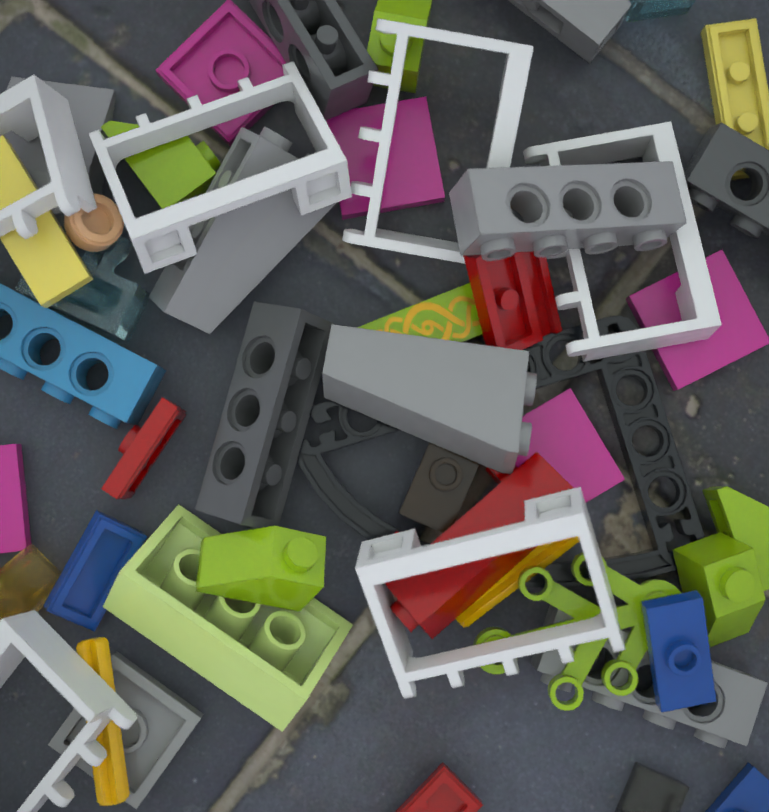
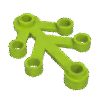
M581 552L574 557L571 563L572 575L581 584L593 586L591 578L585 579L580 574V564L585 560L584 553ZM602 557L612 594L626 602V604L616 606L620 629L632 627L624 643L626 650L620 651L617 659L610 660L604 665L601 679L604 686L611 693L617 696H626L637 687L638 674L636 669L648 649L641 601L680 594L681 592L673 584L660 579H651L639 585L609 568ZM529 566L522 570L518 577V587L521 593L532 601L543 600L573 618L512 635L504 628L488 627L476 636L473 645L587 620L600 614L601 609L599 606L553 581L549 572L542 567ZM533 573H540L545 578V587L539 593L528 592L525 586L527 577ZM608 638L577 644L573 651L575 661L566 663L561 674L554 676L550 680L548 696L558 709L570 711L576 709L582 703L584 697L582 684ZM502 661L480 666V668L490 674L505 673ZM617 668H626L629 673L628 681L622 686H613L610 682L611 673ZM565 682L572 683L575 686V694L572 699L568 701L558 700L556 698L557 687Z

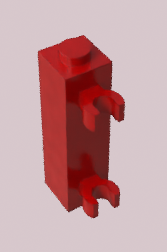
M537 451L519 467L515 465L511 474L500 473L487 467L485 469L486 472L498 485L431 544L525 521L524 501L573 489V487ZM537 546L386 582L385 585L397 598L390 605V608L410 632L420 625L428 636L433 639Z

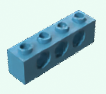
M0 283V318L10 314L13 321L10 334L0 340V369L24 380L27 372L45 380L41 390L67 404H71L74 397H77L93 405L88 415L115 429H118L122 421L131 425H138L167 370L59 313L42 307L34 300ZM56 338L61 347L60 355L52 364L44 365L40 358V350L45 342ZM97 363H105L109 373L107 382L100 389L91 390L86 381L88 370Z

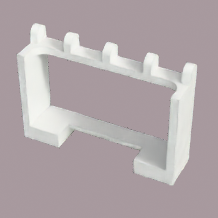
M377 18L376 30L389 35L397 34L391 74L369 70L367 80L370 83L389 87L382 129L361 126L358 138L379 142L373 184L351 181L352 194L370 197L365 231L344 229L342 241L465 264L464 257L460 255L457 242L377 228L409 37L507 53L486 168L510 167L534 46Z
M293 61L282 65L284 76L254 87L248 77L237 81L240 92L203 105L197 95L187 98L189 110L150 123L146 113L135 116L139 127L105 139L99 130L89 133L145 274L197 255L188 227L289 189L292 191L293 200L301 216L352 197L347 159ZM283 101L294 103L295 112L317 153L135 219L116 173V167L122 159Z
M36 75L28 77L1 93L0 136L13 131L28 142L40 136L51 182L0 210V237L14 229L24 239L36 235L38 227L35 218L57 206L66 216L75 214L80 211V208L87 213L97 209L68 99Z
M671 121L531 146L523 151L526 164L540 163L539 166L603 164L642 157L643 162L673 161L687 222L669 236L681 282L680 287L675 292L682 319L680 322L600 336L580 248L567 249L559 255L546 257L547 259L566 257L574 292L564 293L555 297L558 310L578 308L584 339L567 343L565 345L567 355L569 357L582 355L583 362L709 339L722 324ZM564 208L565 211H566V213H567L570 217L573 218V216H572V214L570 213V211H568L566 208Z
M581 487L524 501L525 521L422 547L415 528L362 541L355 570L404 699L416 697L415 681L447 674L452 688L465 685L463 670L501 661L506 675L519 674L517 658L558 649L562 663H569L575 661L573 645L608 638L613 652L626 650L618 622L616 604ZM579 536L601 609L600 614L587 620L425 657H413V650L404 625L390 608V605L395 600L392 592L385 585L386 582Z
M35 610L4 617L0 620V688L24 657H26L88 721L17 812H38L48 798L55 805L66 807L75 796L73 789L64 781L67 774L81 757L92 766H100L107 757V751L96 738L111 720L120 728L129 729L137 720V715Z

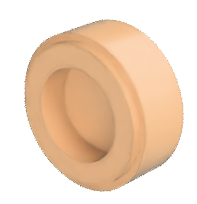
M93 193L97 209L87 213L80 208V211L71 216L65 215L64 228L69 239L80 249L88 252H101L108 249L119 239L123 232L124 221L118 206L111 199L104 195Z

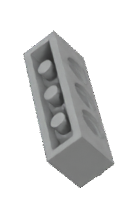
M673 161L467 169L449 192L460 255L481 254L482 259L486 261L501 260L514 255L516 252L534 251V256L540 258L559 255L567 249L584 248L587 254H601L611 251L618 246L634 245L636 251H649L667 244V238L687 223ZM564 208L570 211L574 218L570 217ZM512 210L518 212L522 216L524 222L517 219L512 213Z
M550 605L543 626L573 617ZM621 629L625 643L630 631ZM607 639L603 646L605 651L603 666L595 672L588 673L582 684L583 688L594 691L591 699L599 704L618 711H623L625 703L644 709L642 718L649 722L674 730L678 721L696 728L694 737L714 746L726 748L728 740L744 746L748 745L768 683L751 674L711 660L716 702L702 704L694 709L682 708L661 713L656 705L653 684L646 690H634L626 696H617L604 686L601 679L602 669L608 661L617 659L620 651L613 652ZM558 649L533 654L530 664L537 671L542 672L540 681L547 685L554 676L561 674L566 663H562ZM648 649L636 671L641 666L650 664ZM626 668L615 669L610 675L611 684L616 687L624 685L629 678L628 670ZM565 682L560 684L557 689L571 692L573 684Z

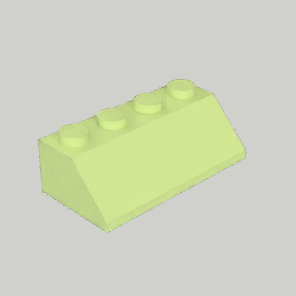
M178 504L119 571L103 608L283 732L309 698L353 624L315 598L299 612L195 592L201 541L204 537L220 535L221 533Z

